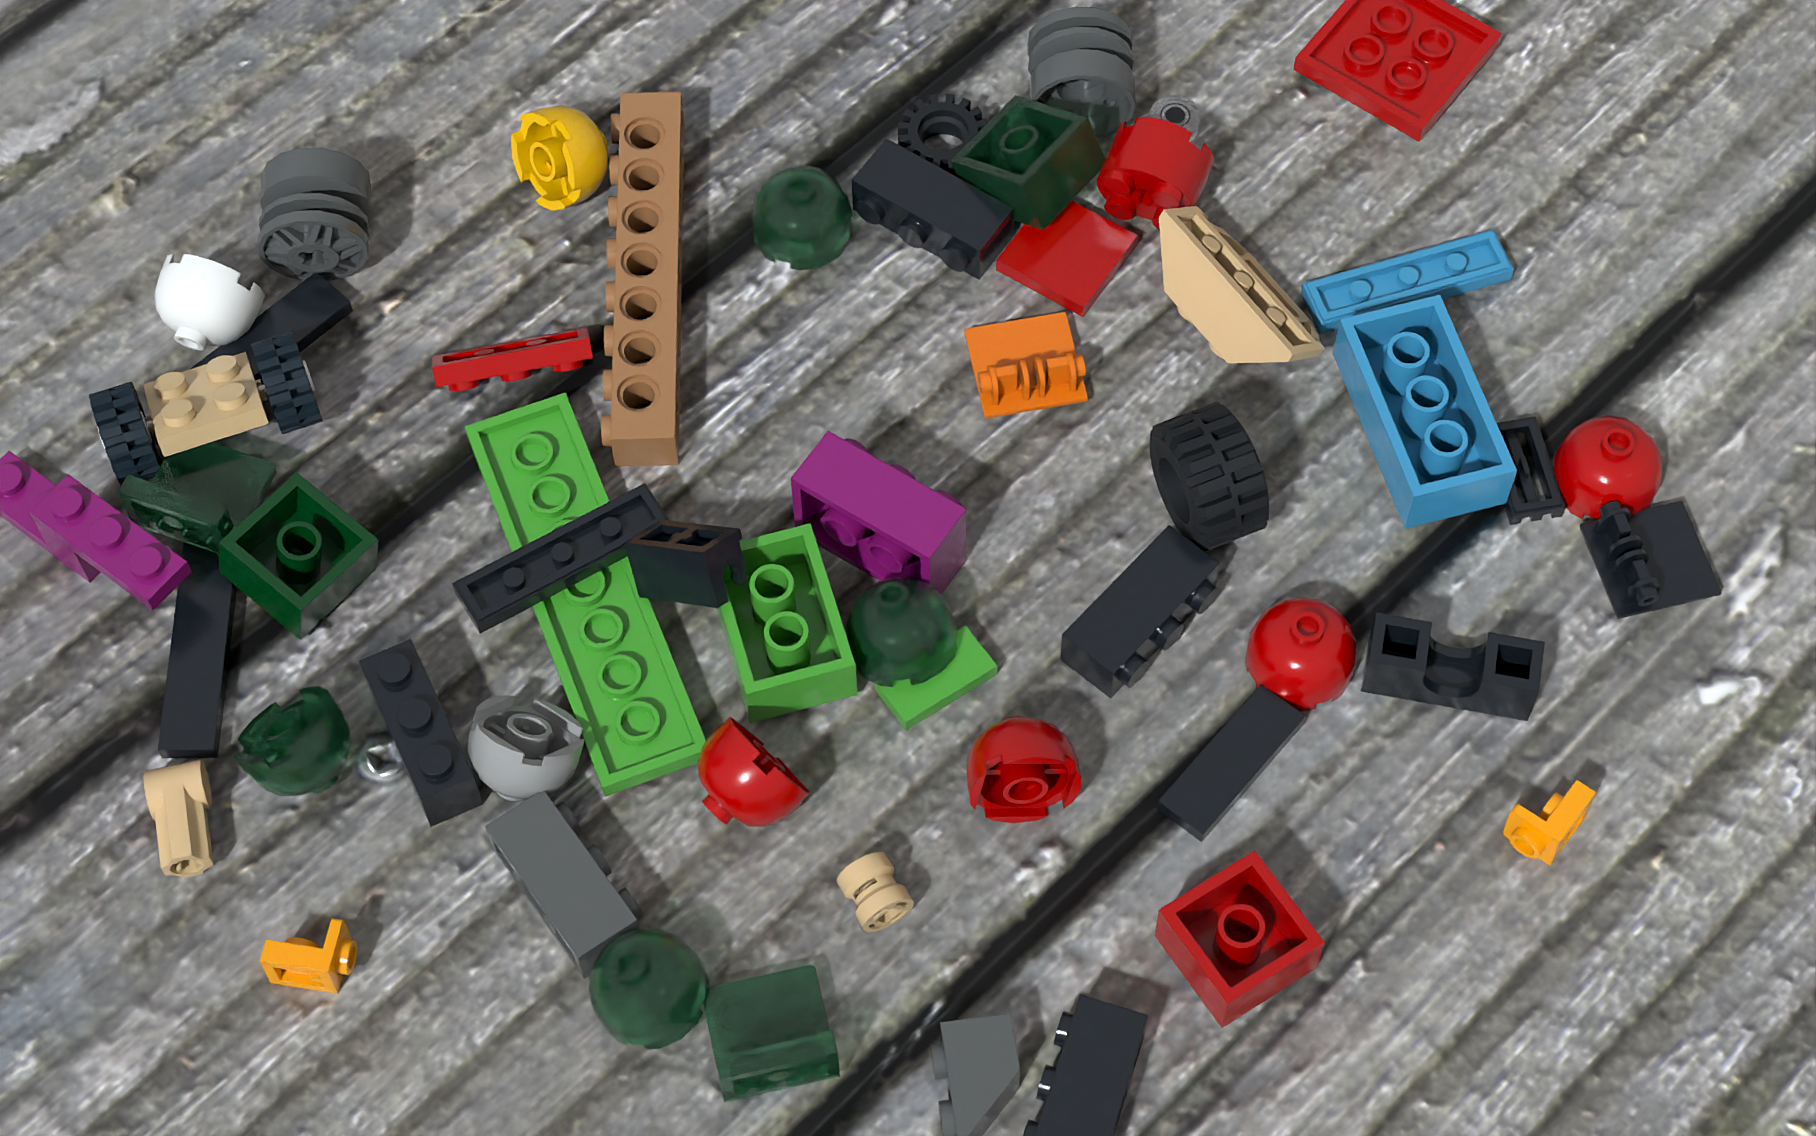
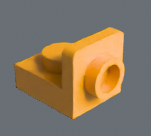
M1576 780L1564 797L1555 792L1546 803L1539 817L1523 806L1516 804L1508 815L1503 835L1510 840L1512 846L1522 855L1532 859L1539 858L1551 866L1587 817L1596 792Z
M332 918L323 948H320L310 940L298 937L287 938L285 942L266 939L260 963L272 984L338 994L343 975H350L354 969L357 957V942L352 940L344 920Z

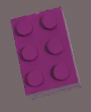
M827 431L791 477L795 527L811 523L818 546L931 610L966 562V508L962 507L958 499L946 491H934L916 481L915 477L904 467L897 464L888 465L870 455L869 451L854 439L846 438L844 440Z

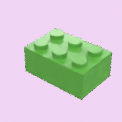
M811 523L739 541L746 565V582L744 585L734 584L731 579L730 568L727 566L723 574V580L727 586L728 602L716 608L749 722L754 723L857 695L856 664Z

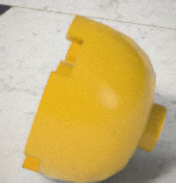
M564 105L541 108L522 114L519 117L522 120L520 131L514 132L511 135L512 159L520 181L530 180L535 190L541 195L535 201L540 206L555 211L579 204L589 198L604 181L608 166L607 141L598 126L584 112Z

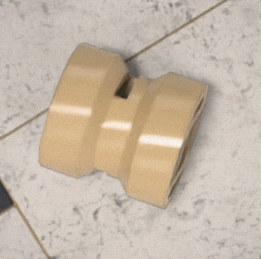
M874 852L855 860L841 871L837 877V884L844 897L855 902L857 906L856 918L866 932H876L895 924L906 916L914 906V900L907 888L896 883L893 877L895 868L888 855L884 852Z

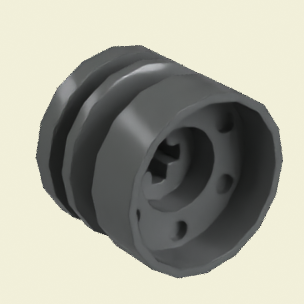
M1071 7L1054 11L1043 17L1029 31L1027 43L1029 56L1028 71L1031 75L1029 81V113L1035 125L1047 134L1066 140H1090L1105 137L1116 132L1122 122L1126 121L1127 124L1133 117L1136 99L1135 80L1132 73V34L1127 23L1115 13L1096 7Z
M298 148L280 153L267 162L261 174L260 203L262 214L259 218L260 234L258 235V249L260 258L270 269L286 277L306 280L313 273L317 274L319 272L327 281L349 277L363 268L369 257V224L367 216L370 213L371 194L369 172L358 160L342 152L325 148Z

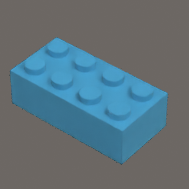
M1441 295L1340 319L1333 356L1404 528L1407 529L1507 503L1517 469Z

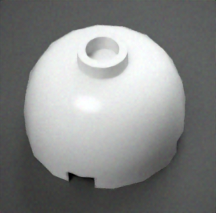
M171 254L167 255L160 272L154 297L156 310L167 327L176 332L174 336L175 341L185 347L202 351L206 345L220 346L237 341L248 332L259 313L265 294L254 282L250 291L238 284L241 273L232 268L189 254H183L180 263H175L174 256Z

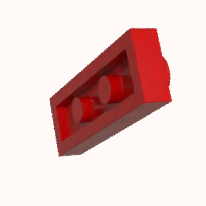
M585 327L432 356V370L436 388L448 385L449 391L456 392L475 388L480 385L479 379L500 376L503 382L522 380L532 375L531 370L552 366L554 372L575 370L584 365L583 360L591 359L593 355L588 330Z

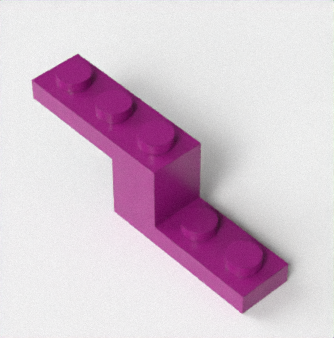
M10 451L0 459V516L89 583L100 573H103L153 611L192 572L186 560L69 474L59 484L55 485Z

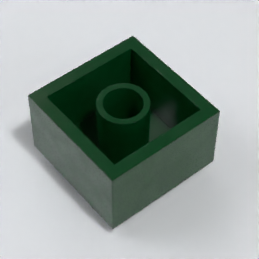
M296 472L219 542V572L301 640L376 570L378 539Z

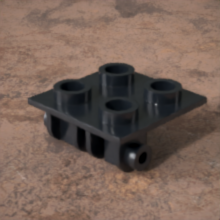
M1682 500L1642 509L1631 515L1628 508H1622L1620 502L1614 501L1600 508L1601 517L1599 520L1579 525L1617 619L1719 596L1722 593Z

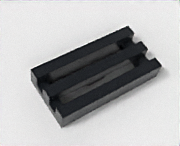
M1536 416L1497 423L1517 469L1516 477L1525 502L1521 504L1515 483L1513 482L1507 503L1504 504L1510 525L1520 524L1522 518L1530 517L1531 522L1542 519L1544 514H1550L1551 518L1562 517L1565 504ZM1524 432L1546 500H1538L1526 457L1523 454L1517 433Z

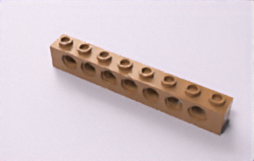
M681 92L620 93V114H611L612 144H619V154L610 155L611 185H618L617 196L608 197L609 226L616 227V238L607 239L608 269H615V281H606L605 300L607 313L614 312V325L604 326L605 356H613L612 369L603 370L604 401H611V414H603L601 417V437L603 446L612 447L615 467L679 465L685 135ZM649 273L645 276H638L640 274ZM643 316H648V317H649V318H647V319H642V320H638V319H637V318L643 317ZM640 360L649 361L644 364H634L635 362ZM637 405H649L644 409H632Z

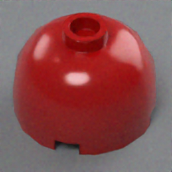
M1607 415L1585 420L1569 431L1555 454L1553 471L1565 507L1571 514L1583 519L1584 514L1591 518L1599 519L1601 517L1599 510L1603 505L1618 501L1622 508H1628L1631 515L1642 509L1650 508L1659 491L1662 479L1663 458L1655 440L1641 425L1624 417Z
M1308 597L1281 600L1263 611L1249 633L1244 662L1247 673L1249 670L1251 677L1256 682V689L1262 684L1297 710L1307 711L1315 709L1316 704L1327 702L1331 698H1333V702L1342 696L1352 681L1355 671L1357 642L1351 624L1339 610L1320 599Z
M1011 716L995 723L978 735L967 756V789L970 804L974 809H976V805L983 807L986 818L1007 823L1037 821L1048 817L1046 807L1054 805L1062 800L1064 809L1073 803L1081 791V773L1078 758L1072 744L1057 726L1042 719Z
M729 717L722 725L720 724L702 746L697 762L698 777L708 792L702 803L726 825L732 818L749 827H767L781 822L803 803L802 801L809 795V790L778 757L775 759L763 747V742L732 717Z

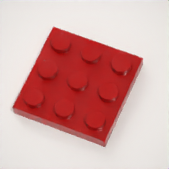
M1345 0L1295 57L1293 70L1419 142L1498 48L1502 33L1443 0Z

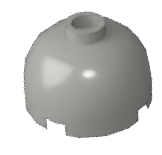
M503 695L489 698L476 707L468 740V755L476 775L488 787L496 791L499 796L510 801H524L542 791H545L547 795L555 793L572 777L578 765L584 744V739H580L583 728L579 721L567 711L549 702L534 699L532 708L514 705L516 696Z

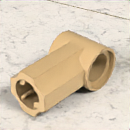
M200 759L144 771L145 796L152 819L156 823L160 865L165 876L174 875L182 878L203 874L204 870L214 866L207 810L212 808V793L203 760Z

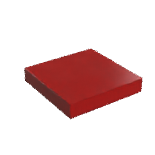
M1050 190L996 260V271L1084 317L1137 246L1138 235Z

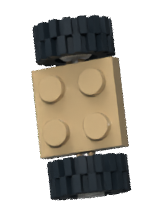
M288 331L251 343L262 376L263 385L260 379L255 380L247 354L243 352L234 356H219L205 365L183 372H169L161 375L155 381L143 384L150 414L146 416L137 391L131 381L89 394L90 405L94 413L93 416L100 439L120 486L163 473L160 456L153 436L157 437L162 454L166 457L269 424L262 403L267 400V394L282 434L323 422L313 393L315 388L305 360L302 361L293 332Z

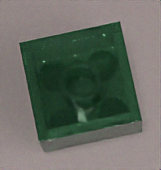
M1015 95L951 160V163L958 178L1013 207L1014 221L1044 230L1098 174L1105 161V156L1088 117Z

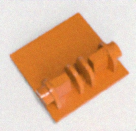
M1066 312L964 329L985 419L1088 401L1082 377L1086 375L1083 356H1077Z

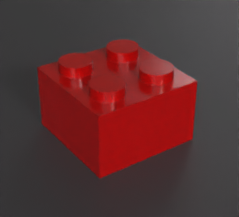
M1255 850L1159 909L1154 935L1221 1028L1315 970L1325 943Z

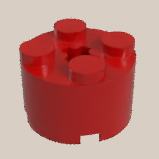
M1137 117L1134 125L1127 127L1126 121L1122 122L1117 129L1097 178L1098 190L1106 199L1105 211L1121 220H1130L1133 215L1152 220L1153 225L1159 229V216L1164 209L1197 206L1214 164V156L1210 148L1203 143L1200 150L1189 142L1192 135L1190 131L1163 119Z

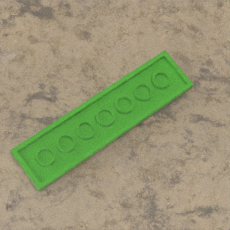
M566 393L464 426L511 552L609 502ZM628 556L532 606L574 718L579 721L583 728L581 736L584 739L585 747L605 797L697 764L706 739L649 599L640 598L638 595Z

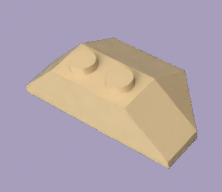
M1197 206L1164 209L1159 216L1164 292L1177 305L1180 315L1188 322L1193 323L1208 340L1211 350L1218 357L1224 359L1227 363L1291 362L1319 357L1323 353L1325 347L1319 341V335L1313 322L1249 251L1225 230L1210 223L1207 220L1208 216Z

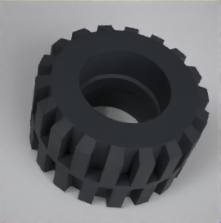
M1213 402L1153 426L1150 432V459L1153 474L1163 503L1176 528L1184 537L1206 552L1266 528L1267 520H1269V494L1264 472L1247 432L1227 407L1219 402Z

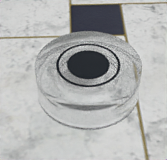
M1169 95L1160 98L1152 106L1150 117L1163 119L1187 129L1192 133L1189 142L1196 137L1199 131L1200 111L1192 100L1180 95Z

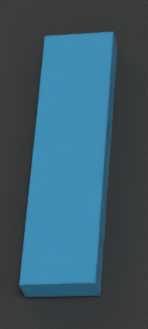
M1494 229L1302 283L1301 296L1319 334L1337 330L1339 321L1342 318L1436 295H1441L1442 299H1446L1511 280L1514 268Z

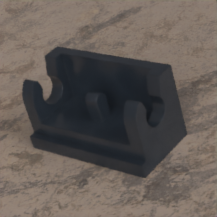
M659 520L624 542L639 597L719 608L727 603V586L723 580L726 567L729 566L731 579L734 584L744 585L747 577L746 565L739 543L743 539L740 528Z

